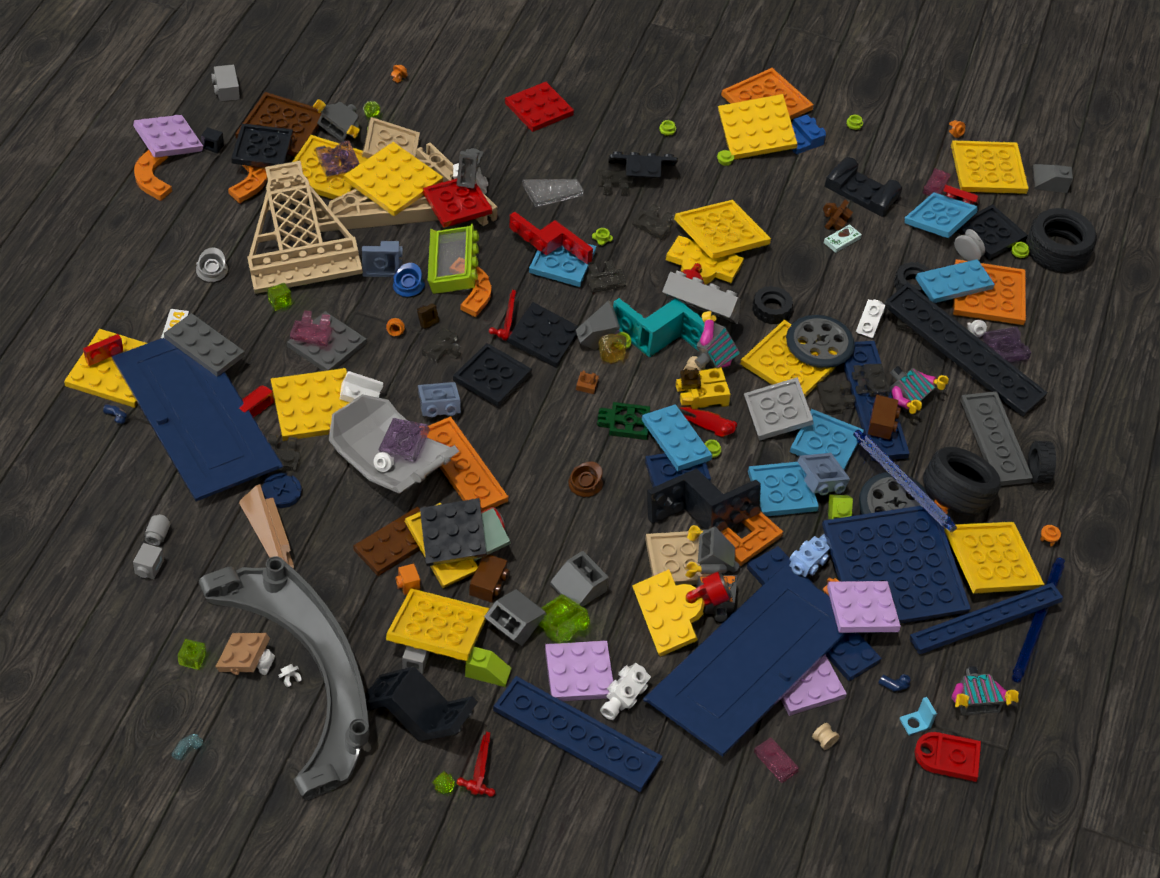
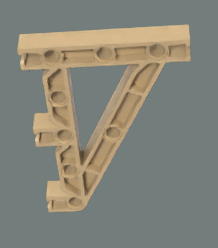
M431 143L426 144V153L423 152L422 147L416 149V158L443 176V182L454 179L453 164ZM357 189L331 200L328 205L329 209L346 229L439 220L425 197H421L396 216L388 213ZM484 194L493 209L492 214L488 216L491 217L492 221L497 220L498 207ZM314 202L318 222H330L331 219ZM301 209V213L304 216L307 211ZM487 216L476 218L482 226L488 224ZM334 228V229L324 230V231H321V232L336 231V230H339V229H338V228Z

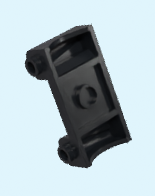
M845 157L826 177L824 187L883 217L890 205L900 199L902 186L895 180H888L885 185L880 184L857 172L858 163L854 158Z

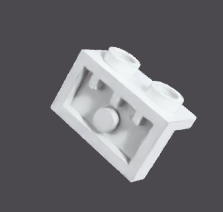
M348 371L341 385L340 400L352 402L362 394L379 398L383 382Z

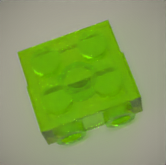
M563 594L541 607L547 614L539 623V626L545 629L546 636L558 644L562 641H569L574 633L579 630H585L590 623L587 609Z

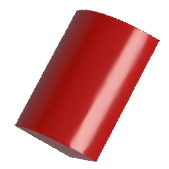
M259 386L242 399L244 404L239 409L244 413L249 410L254 418L274 403L273 391L266 386Z

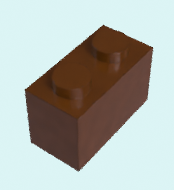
M876 395L868 435L890 440L892 432H896L898 422L895 419H898L901 409L897 407V399Z
M488 554V557L482 558L470 582L469 595L492 603L495 596H499L502 589L501 583L503 580H507L509 569H507V560Z

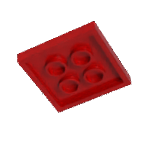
M547 82L505 98V104L532 132L574 115V110Z
M457 179L423 188V194L443 228L492 214L493 209L477 183H475L474 188L457 186Z

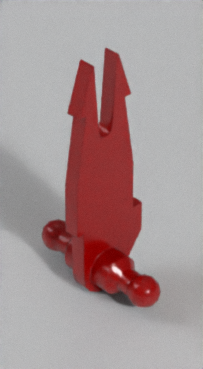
M512 290L510 294L504 329L500 328L498 330L493 327L489 329L490 334H495L504 341L508 340L512 333L509 330L512 322L516 290Z
M680 407V409L696 415V418L684 415L687 421L714 431L715 435L722 437L736 430L737 423L735 421L722 418L719 414L692 409V407Z
M487 731L481 740L473 780L467 781L460 777L457 779V784L466 787L467 790L471 791V794H487L492 797L495 795V790L487 788L485 784H482L490 742V732Z

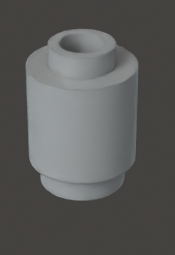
M159 514L151 517L145 531V541L147 543L158 546L164 541L170 527V521L166 516Z

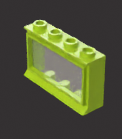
M473 224L467 227L441 231L430 229L428 283L433 294L475 288V280H478L476 270L478 259L476 254H479L477 245L479 234L478 231L474 230Z

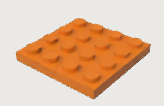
M773 68L723 89L721 93L730 104L783 94L790 120L813 110L814 106Z
M955 260V264L968 262L964 260ZM980 263L994 282L993 289L953 298V315L1024 325L1026 321L1025 270Z

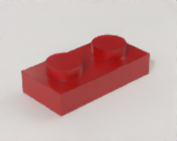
M119 334L83 348L85 361L89 366L124 352L122 339Z

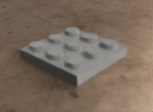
M798 377L744 393L759 441L814 424Z

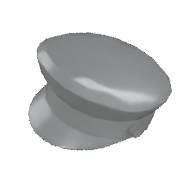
M968 229L965 235L958 236L955 239V248L965 260L972 261L978 259L979 261L981 256L984 255V243L974 230Z
M218 248L204 250L196 263L198 277L207 282L219 281L228 272L225 256Z

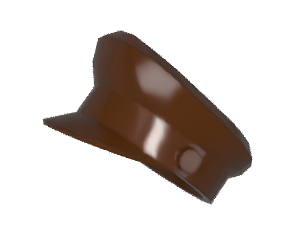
M589 461L575 467L568 480V486L571 491L582 497L597 494L603 487V471L601 466L596 462Z

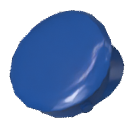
M414 263L402 265L393 277V289L401 296H414L420 293L425 285L421 269Z

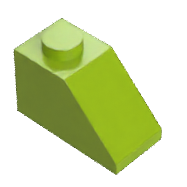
M473 647L466 661L465 677L506 687L511 667L492 651Z

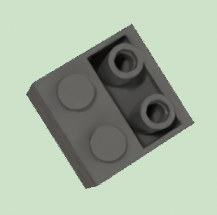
M581 551L566 561L551 580L550 585L577 611L607 591L609 577L584 551Z
M515 589L496 600L484 617L522 646L547 613Z

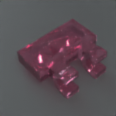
M305 310L302 320H295L290 333V339L327 347L332 333L329 322L330 315L322 314L320 324L316 325L312 324V312Z

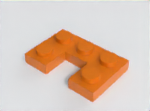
M761 511L759 514L742 521L752 531L743 539L730 528L721 531L734 545L735 561L740 566L783 536V531Z

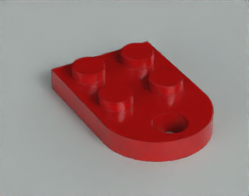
M939 732L926 733L917 741L914 752L915 758L925 770L975 782L978 779L981 741ZM927 747L930 749L931 753H923L921 751V748Z

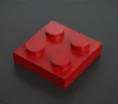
M945 185L943 190L947 193V197L956 200L959 197L963 199L962 202L971 205L974 203L978 204L980 199L978 195Z

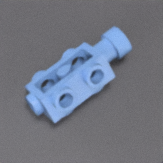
M825 534L819 538L814 536L809 542L806 540L799 551L795 550L789 559L791 560L789 566L795 574L803 575L804 577L808 574L813 576L819 568L818 565L823 566L828 561L829 556L827 554L830 547L828 546Z

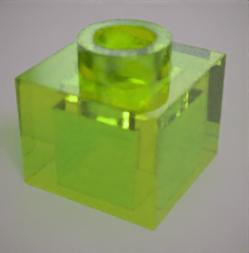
M285 283L268 288V302L275 311L291 305V291Z
M185 639L177 655L179 665L199 670L206 655L205 643Z

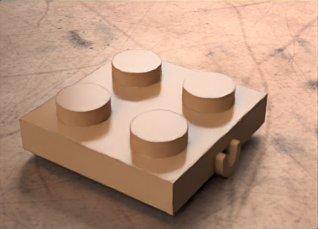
M232 633L216 668L219 672H232L235 675H238L240 672H254L270 637L267 633Z

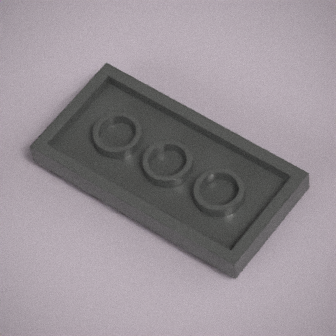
M192 313L164 332V338L217 377L245 357V351Z

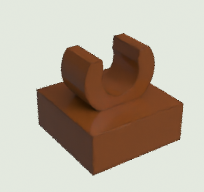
M583 370L580 372L576 390L594 394L599 376L595 373L588 374Z

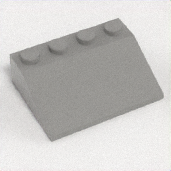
M677 270L676 273H669L662 291L671 299L677 298L682 303L705 312L711 311L712 315L738 324L741 299L736 297L737 293L730 290L726 292L720 291L719 286L711 283L707 286L702 284L703 280L693 277L691 280L686 278L687 274Z

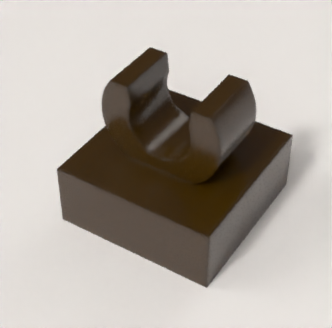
M431 303L417 308L422 328L426 329L439 322L436 305Z
M687 368L680 370L682 390L701 389L700 374L697 368L694 370H687Z

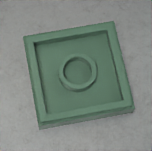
M494 508L482 513L487 555L511 544Z

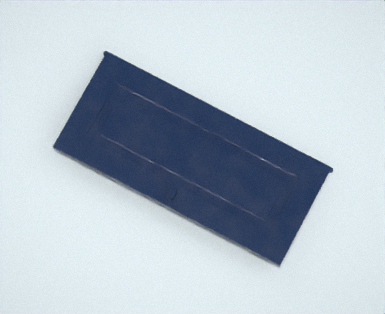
M165 338L112 356L114 364L195 501L276 469L283 468L282 462L250 411L248 410L244 413L239 409L244 402L225 372L218 377Z
M783 566L643 698V701L651 704L723 757L846 633H839L830 597L787 569L786 566Z

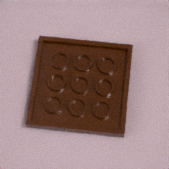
M265 92L243 124L293 129V137L288 155L296 157L310 135L314 136L320 127L317 122L321 113L313 106ZM240 128L235 133L236 139L238 138Z

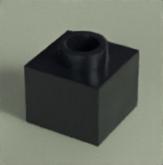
M207 127L201 135L203 149L218 154L224 146L223 132Z

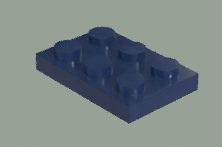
M666 454L645 456V464L653 487L696 468L711 481L706 462L677 471Z

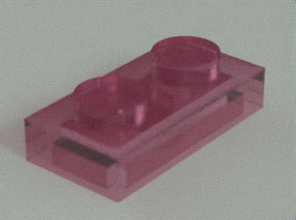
M935 168L924 187L923 194L928 196L933 192L942 194L951 174Z
M772 738L755 747L754 753L781 783L798 772L799 767Z

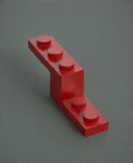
M513 212L510 214L509 228L545 255L563 246L586 264L592 261L593 248L556 220L539 230L518 213Z

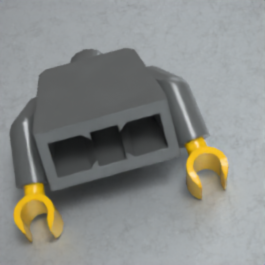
M320 99L315 102L313 107L321 113L317 124L342 143L349 134L356 138L360 130L359 123L357 122V109L353 104L346 106L342 102H338L335 105H326Z
M696 525L690 527L687 539L696 541L699 536L698 564L701 566H698L695 562H689L685 567L688 570L685 574L686 577L692 578L696 572L713 574L718 571L723 575L728 571L734 573L738 570L739 563L735 561L734 545L715 526L703 531Z

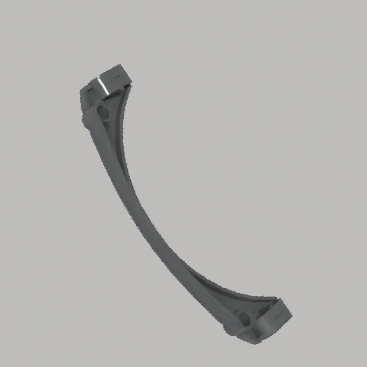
M278 556L270 557L266 561V568L242 567L235 570L234 567H226L201 577L198 583L209 603L247 610L279 624L304 645L318 665L327 693V714L324 729L310 760L294 778L302 799H313L347 783L360 757L359 747L365 745L369 740V724L366 699L359 669L349 642L332 612L314 589L289 564Z

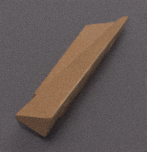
M256 485L240 500L239 504L268 556L281 557L294 569L289 553L291 551L274 499H265L261 485Z

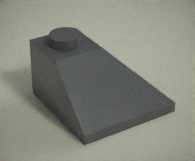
M1033 164L1035 190L1068 193L1073 179L1072 167Z
M608 300L576 329L580 344L597 350L620 329L612 302Z

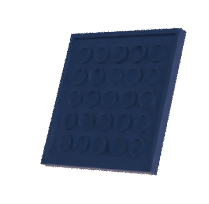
M935 504L823 520L822 527L830 547V553L839 581H888L899 623L970 611L971 608Z

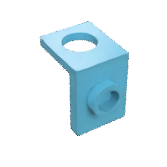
M925 697L922 699L917 712L900 717V721L910 736L931 729L937 713L929 699ZM908 720H917L919 722V727H910L908 725Z

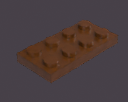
M419 507L353 545V550L377 576L420 550L405 523V518L420 512Z

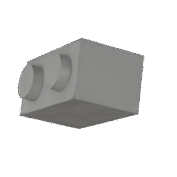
M234 65L214 67V74H211L212 83L216 84L214 85L215 95H218L219 101L240 99Z

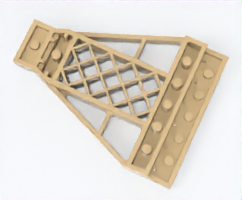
M296 161L265 167L268 178L267 192L250 254L247 257L255 294L362 274L363 271L355 237L348 232L310 186L308 179L303 174L301 162ZM303 198L301 202L296 199ZM281 201H286L283 205L277 203ZM314 202L331 219L330 222H318ZM291 203L297 206L294 210L288 208ZM274 207H276V208L279 209V210L276 212V214H275ZM301 209L307 211L304 216L298 213ZM268 211H271L275 231L261 234ZM283 212L289 214L286 219L281 217ZM294 217L300 220L297 224L291 222ZM277 221H279V222L282 223V224L279 226V228H278V223H277ZM304 223L310 225L307 230L301 227ZM286 226L293 228L289 233L284 231ZM338 228L346 237L344 239L322 242L320 232ZM297 231L303 233L300 238L294 236ZM280 235L285 237L282 242ZM308 236L314 239L310 244L304 241ZM270 240L278 242L279 251L255 255L259 242ZM289 240L296 242L293 247L287 245Z

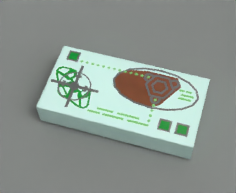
M848 225L825 238L824 243L837 253L861 239L862 234L851 225Z

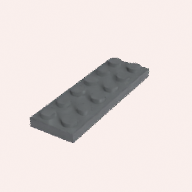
M986 392L962 395L960 401L983 458L998 472L1001 486L1031 483L1033 479L998 393Z

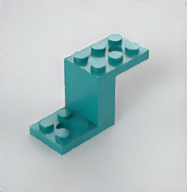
M620 298L614 301L613 308L620 326L619 332L627 333L631 338V343L648 357H651L678 337L683 338L698 350L696 346L704 331L705 323L697 313L693 312L677 298L647 318H643L641 314L633 310Z

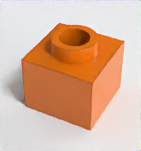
M414 564L398 568L396 583L398 588H402L404 595H407L411 588L420 590V578Z

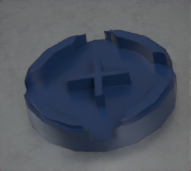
M285 473L274 474L268 477L262 485L264 498H273L277 508L290 507L296 504L301 497L300 482L292 475L287 476Z

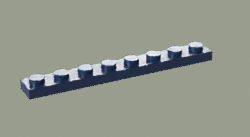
M1050 583L910 635V641L920 655L1061 603L1063 596L1055 585Z

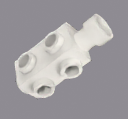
M637 663L629 667L627 665L623 667L618 674L620 679L618 681L614 680L607 689L610 692L606 697L609 699V702H605L600 709L602 715L607 719L614 720L619 713V709L621 711L625 708L630 709L637 702L636 696L642 694L648 687L646 683L651 676Z

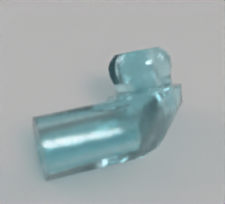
M191 734L181 739L172 752V757L181 760L190 746L198 749L202 745V738L198 737V734Z

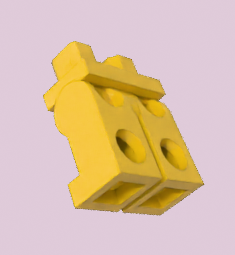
M722 367L699 371L701 389L682 390L681 380L676 379L677 391H687L680 393L681 405H691L692 409L704 408L715 404H721V407L729 406L730 391L727 382H725L726 379Z

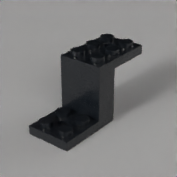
M696 468L647 490L648 520L653 524L685 509L704 529L709 530L715 526L719 531H723L760 513L761 483L754 480L723 494Z
M415 666L379 675L365 694L367 710L386 707L419 742L457 735L463 729L465 720L474 713V707L478 703L473 696L447 701Z

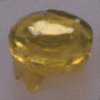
M618 334L602 336L598 342L600 358L608 363H615L618 360L623 361L627 345L626 337Z

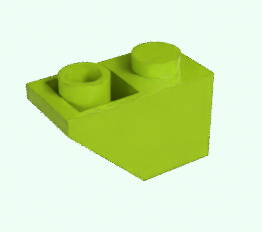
M829 495V519L852 516L853 498L849 495Z

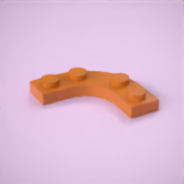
M148 150L135 164L134 174L136 183L145 193L161 201L172 192V186L155 177L153 171L168 156L154 157L150 150Z
M242 165L249 174L242 182L229 188V194L241 203L260 192L267 181L265 167Z
M459 257L450 267V273L453 275L465 273V260ZM476 267L478 280H475V288L463 301L460 309L474 317L484 309L491 297L489 277L480 267Z

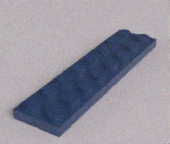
M875 341L855 342L854 352L843 363L860 424L864 430L863 434L871 461L906 459L910 453L899 418L895 419L898 425L896 432H892L890 440L868 435L876 395L892 398Z
M779 546L747 564V569L762 586L783 566L792 571V568L789 566L791 563L790 558ZM798 575L810 584H812L813 586H815L807 577H804L803 575ZM858 632L846 633L825 654L848 681L853 680L881 661V657Z
M515 676L493 706V711L639 792L642 791L662 761V756L517 676Z

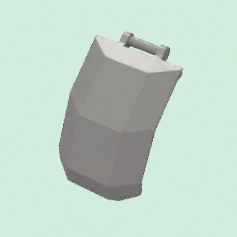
M362 394L332 414L329 441L337 452L369 481L397 493L411 488L418 482L420 483L440 466L449 463L451 458L459 452L455 445L449 447L427 438L398 413L387 399ZM381 452L388 453L391 457H394V465L385 472L378 471L374 466V457Z

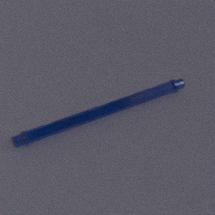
M856 430L853 433L857 442L944 529H947L949 532L956 530L957 526L953 523V520L865 433H862L860 430Z
M1056 558L1047 584L1053 583L1055 587L1057 586L1061 573L1064 570L1065 560L1063 558ZM1049 607L1035 612L1017 663L1013 669L1012 680L1014 682H1020L1025 675L1030 655Z

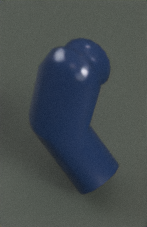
M105 404L103 413L116 416L115 422L124 424L127 413L119 406Z
M883 674L879 684L896 692L907 689L910 686L911 679L908 675L903 674L900 676V679L893 680Z

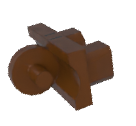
M844 200L838 208L835 203H826L824 205L823 211L825 216L831 217L825 225L826 229L829 230L833 226L839 231L844 227L845 221L853 213L846 207L849 203L847 200Z

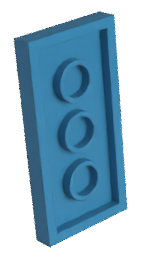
M978 259L917 273L916 280L933 303L991 290L995 285Z
M676 404L642 415L643 423L677 471L712 460L711 452Z

